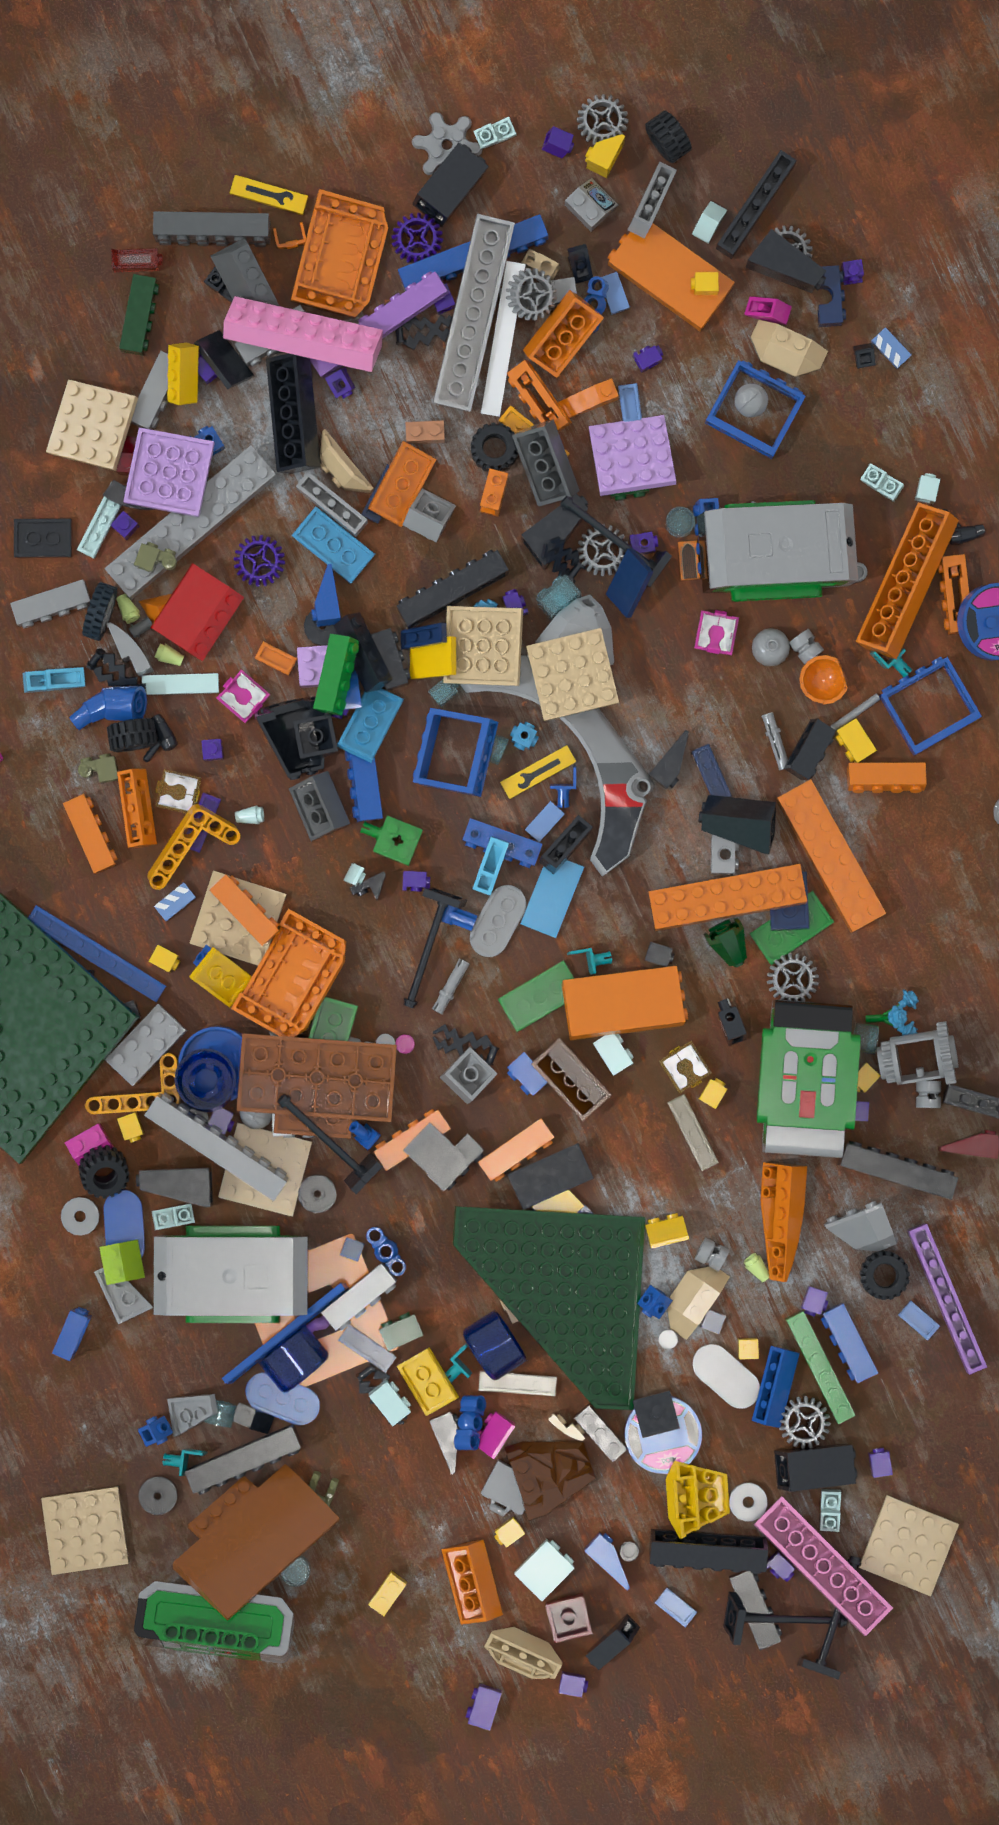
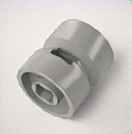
M809 629L789 642L795 652H799L798 657L804 665L824 651L820 643L814 641L815 636Z
M941 1081L916 1082V1091L919 1093L916 1097V1108H941V1097L938 1096V1093L941 1092Z
M705 1237L694 1259L703 1264L709 1263V1267L719 1272L730 1249L722 1245L716 1246L714 1241Z

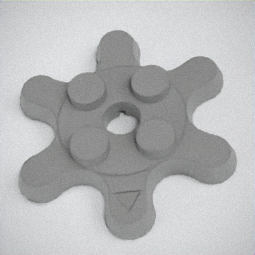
M432 113L429 117L432 132L427 136L416 135L412 139L414 148L424 149L429 155L428 160L423 165V172L427 175L434 174L458 142L462 145H467L475 156H479L482 153L479 143L470 142L466 138V132L472 123L471 119L467 116L460 117L454 125H448L444 122L443 116L440 113ZM446 140L451 141L453 144L449 150L443 149L441 145Z

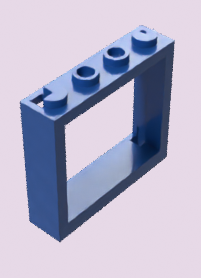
M738 360L710 411L705 424L772 459L806 396L798 388L793 387L792 389L786 386L787 383L779 378L775 380L769 377L770 374L762 369L758 371L752 368L753 365L751 363ZM739 371L796 401L772 447L715 417Z
M939 657L933 660L932 666L927 669L925 666L915 671V676L911 678L908 675L898 681L899 685L886 687L882 690L883 694L879 696L913 756L982 717L948 657L944 659ZM944 667L969 710L970 715L915 746L888 698Z
M430 708L426 717V728L422 734L421 749L417 756V766L413 773V782L422 786L481 797L499 722L489 718ZM441 717L482 724L467 787L427 779Z

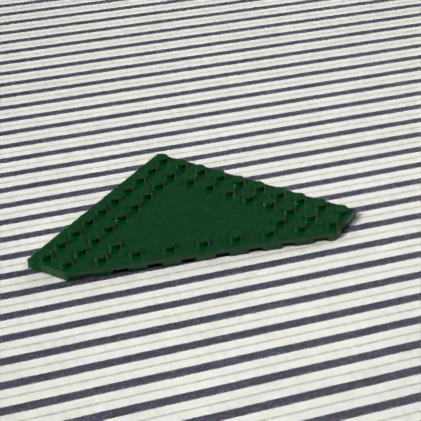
M0 893V1147L18 1164H22L139 1017L6 896Z
M455 1206L452 1245L591 1405L597 1409L634 1410L633 1400L635 1394L640 1305L637 1303L641 1297L645 1217Z

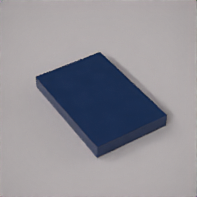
M633 548L627 549L606 592L608 598L626 618L632 617L653 574V570Z
M807 871L802 872L807 904L770 910L771 931L809 929Z

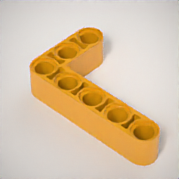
M199 804L193 805L149 870L147 877L151 887L160 890L166 886L202 829L223 842L234 845L240 840V833L237 827ZM203 812L200 818H194L195 813ZM214 821L219 822V824H218L217 827H215V828H211V827H210V824H211L212 822H214ZM186 828L193 829L190 834L183 833ZM235 831L232 837H226L227 832ZM176 844H182L181 849H173ZM165 860H172L169 866L163 865ZM155 876H162L160 881H152Z
M166 1053L160 1058L162 1092L91 1097L86 1101V1110L91 1114L147 1111L150 1107L147 1102L150 1096L157 1097L159 1093L174 1095L177 1099L176 1104L180 1105L181 1092L178 1058L172 1053ZM168 1056L174 1059L172 1067H167L164 1064V1060ZM170 1075L175 1078V1084L171 1087L165 1082L166 1077ZM132 1097L138 1100L136 1108H131L128 1104L129 1099ZM112 1099H116L119 1102V1107L116 1110L111 1109L109 1106V1102ZM93 1100H97L100 1104V1108L97 1111H93L90 1108V1103Z

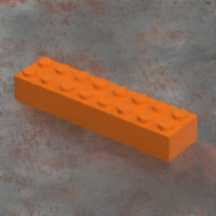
M917 503L855 641L865 649L897 660L959 520L950 512Z
M810 779L778 797L776 800L850 933L886 914L812 780Z
M800 864L648 891L655 931L807 904Z

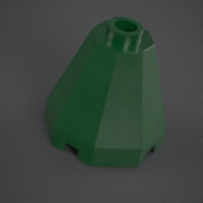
M734 918L735 922L732 923L730 919L711 927L709 935L707 933L704 934L706 942L729 966H734L735 968L743 965L744 960L747 958L744 927L738 918Z

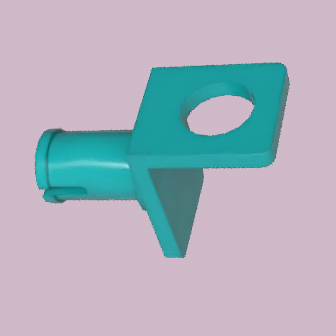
M901 648L897 660L890 658L887 662L875 651L870 652V655L884 669H889L893 666L903 678L908 675V672L910 673L913 670L901 659L906 651L904 648Z
M592 948L567 952V955L586 952L590 975L596 974V966L612 964V958L604 959L611 956L610 951L593 954Z
M468 1341L450 1359L454 1365L445 1372L446 1376L449 1377L450 1383L461 1373L467 1378L472 1374V1371L457 1357L470 1344Z
M184 1449L181 1456L165 1453L163 1459L168 1460L163 1461V1466L179 1467V1476H185L184 1472L188 1467L189 1454L204 1456L207 1455L208 1451Z

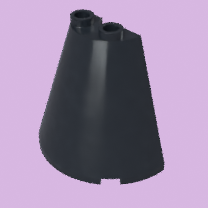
M316 696L311 697V700L298 698L276 703L260 709V714L259 712L255 713L257 723L290 780L299 779L300 775L307 772V775H313L318 773V770L324 769L325 757L318 760L301 762L293 721L328 714L313 709Z

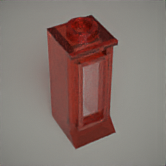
M157 248L111 249L113 272L159 271V265H163L162 254H159Z

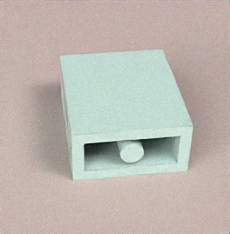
M548 1539L514 1572L541 1601L574 1569V1560L568 1554L563 1555L559 1551V1545L553 1540L550 1542Z

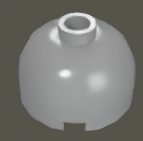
M764 629L756 635L752 642L753 656L757 662L764 666H777L784 662L789 655V639L778 629Z

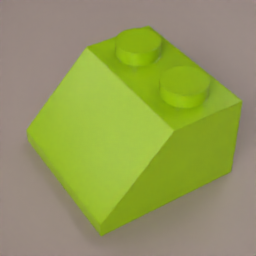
M138 1240L99 1247L106 1285L145 1278Z

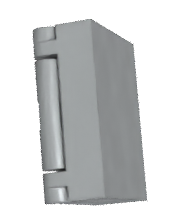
M498 1459L481 1494L491 1499L490 1510L503 1517L510 1509L514 1513L522 1515L524 1512L522 1497L512 1467ZM495 1501L504 1505L506 1509L494 1504Z

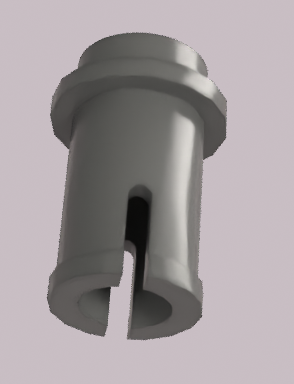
M147 616L137 624H131V627L128 629L134 638L137 636L139 638L142 633L150 629L152 622Z

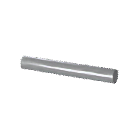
M874 694L830 727L837 731L880 700L879 696Z

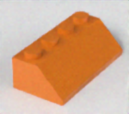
M569 290L523 351L529 359L557 378L604 317L584 299Z
M484 1540L470 1541L441 1549L460 1623L486 1622L502 1616L501 1604Z

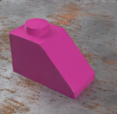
M749 297L744 315L762 321L786 325L792 307L779 299Z

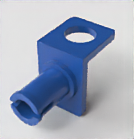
M573 765V784H550V789L558 790L557 807L562 808L563 799L564 808L570 807L569 790L576 789V765Z
M354 1121L349 1127V1131L356 1135L354 1138L367 1150L381 1136L367 1123L363 1127L358 1121Z

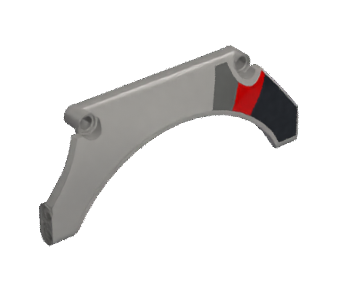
M521 655L520 686L460 684L466 693L481 691L503 692L526 698L540 705L528 655ZM598 708L561 717L560 719L573 731L586 749L598 779L601 795V820L597 842L590 861L601 876H604L631 856L639 823L647 803L644 796L653 790L654 782ZM641 781H645L648 784L647 791L640 788Z

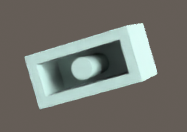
M619 1034L605 1035L593 1043L613 1076L633 1064L631 1059L634 1058L628 1048L624 1050L621 1045L624 1041Z
M386 1379L368 1394L390 1424L394 1426L411 1413L409 1408L411 1404L405 1396L400 1397L397 1393L399 1388L393 1381L389 1383Z

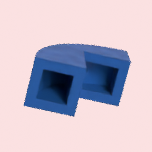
M355 669L351 675L350 689L347 692L344 710L362 707L359 679Z

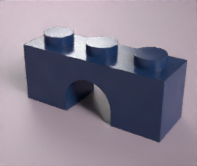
M839 265L823 266L822 268L826 270V280L820 289L829 291L832 301L818 306L819 327L842 326L843 320H846V310L842 309L845 293L844 290H841L840 285L843 282V271L839 270Z

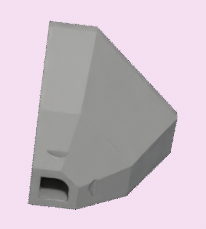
M591 595L575 599L558 612L535 642L537 644L601 628L610 665L614 663L610 623L602 606Z
M870 1202L865 1205L866 1209L857 1211L856 1208L845 1212L846 1216L844 1217L834 1215L827 1218V1223L823 1224L827 1230L857 1250L878 1252L896 1245L892 1228L884 1207L880 1202Z

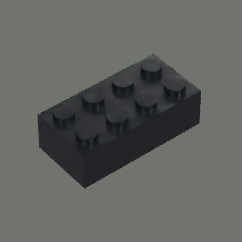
M578 1143L507 1175L522 1210L594 1179Z

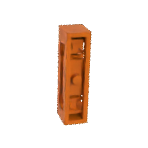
M529 360L522 361L507 372L509 376L508 382L513 388L516 387L520 392L518 394L519 398L524 404L527 403L531 408L529 412L534 419L538 418L541 423L549 421L547 418L550 420L554 419L558 433L572 423ZM532 383L547 406L554 411L546 414L530 389L524 385Z
M965 554L944 556L938 566V573H942V581L939 582L940 592H944L942 610L946 611L947 618L944 619V629L948 630V635L959 634L957 626L958 612L954 613L956 621H954L953 617L955 605L952 578L959 576L960 573L958 580L960 606L969 594Z
M128 769L117 772L128 848L156 845L157 841L146 769ZM124 782L130 784V787H129V788H126V791H125V783H124ZM132 824L136 825V827H132V830L137 831V837L133 838L131 831Z

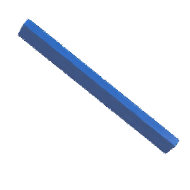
M36 905L31 912L29 918L50 937L151 1000L158 1001L166 985Z
M346 1283L337 1285L307 1309V1315L297 1317L222 1378L225 1384H232L347 1292L349 1287Z

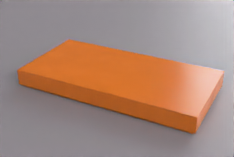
M402 441L368 509L402 527L409 508L420 493L437 459Z

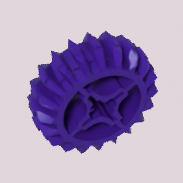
M411 213L410 220L406 216L403 217L404 224L400 221L397 222L400 228L393 229L396 234L392 235V239L397 241L393 242L392 246L398 247L395 250L396 254L402 252L400 255L401 260L407 256V263H410L411 259H414L415 263L420 259L423 260L430 257L431 254H438L435 249L441 250L442 247L437 243H443V238L439 237L443 233L442 231H436L440 228V225H433L435 222L434 218L428 222L427 214L421 219V213H417V218H414L413 213ZM413 225L424 226L421 227L419 230H413L412 228H409ZM428 230L433 235L431 246L424 239ZM404 232L410 238L406 248L401 241ZM413 236H421L420 242H418V240L417 242H414ZM418 247L422 248L423 250H426L421 253L411 252V250L413 251L415 248Z
M260 535L259 541H256V537L252 536L253 542L251 543L246 538V546L242 543L239 544V547L243 550L235 551L240 557H234V561L239 562V564L234 565V568H241L237 572L238 576L245 574L242 577V581L245 582L250 578L249 585L256 581V587H259L260 581H263V585L267 586L266 580L268 579L273 584V576L278 579L280 578V575L276 572L284 571L279 565H285V561L280 560V558L285 557V554H278L282 547L274 548L277 541L274 540L270 544V537L263 541V535ZM262 546L257 554L247 553L254 547ZM268 548L275 555V564L266 559ZM262 556V559L265 563H260V565L257 566V563L254 559H259V557ZM244 558L253 563L251 574L244 567ZM262 568L272 569L266 575L257 576Z

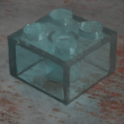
M566 574L563 577L558 576L552 582V586L548 589H542L537 595L538 606L550 621L571 602L582 597L580 590Z

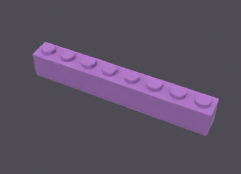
M430 271L421 277L422 280L416 284L414 282L405 288L407 291L401 295L397 293L390 298L391 302L385 306L384 304L379 305L374 309L375 312L373 314L360 318L358 324L383 330V339L450 292L436 272L432 273ZM310 358L311 363L322 378L327 377L343 366Z
M923 1223L907 1230L966 1372L970 1375L987 1368L928 1225Z

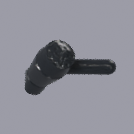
M958 522L949 543L951 545H958L984 537V525L961 526Z
M161 714L150 718L154 720L158 743L150 747L144 755L143 760L145 762H149L160 747L164 751H170L178 745L173 731Z

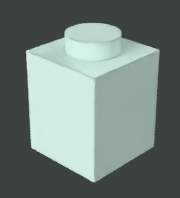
M925 473V476L921 475L915 500L934 504L940 479H937L936 475Z

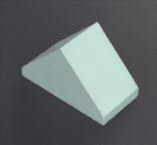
M710 201L703 211L692 235L709 244L727 210Z

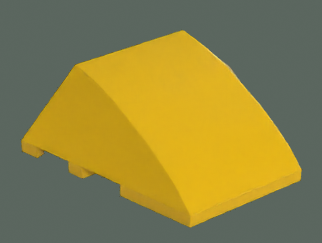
M678 1461L673 1462L666 1477L668 1518L679 1539H682L687 1534L697 1531L700 1527L730 1513L727 1474Z

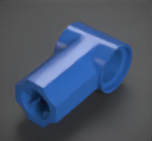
M448 905L445 908L441 921L472 931L477 915Z

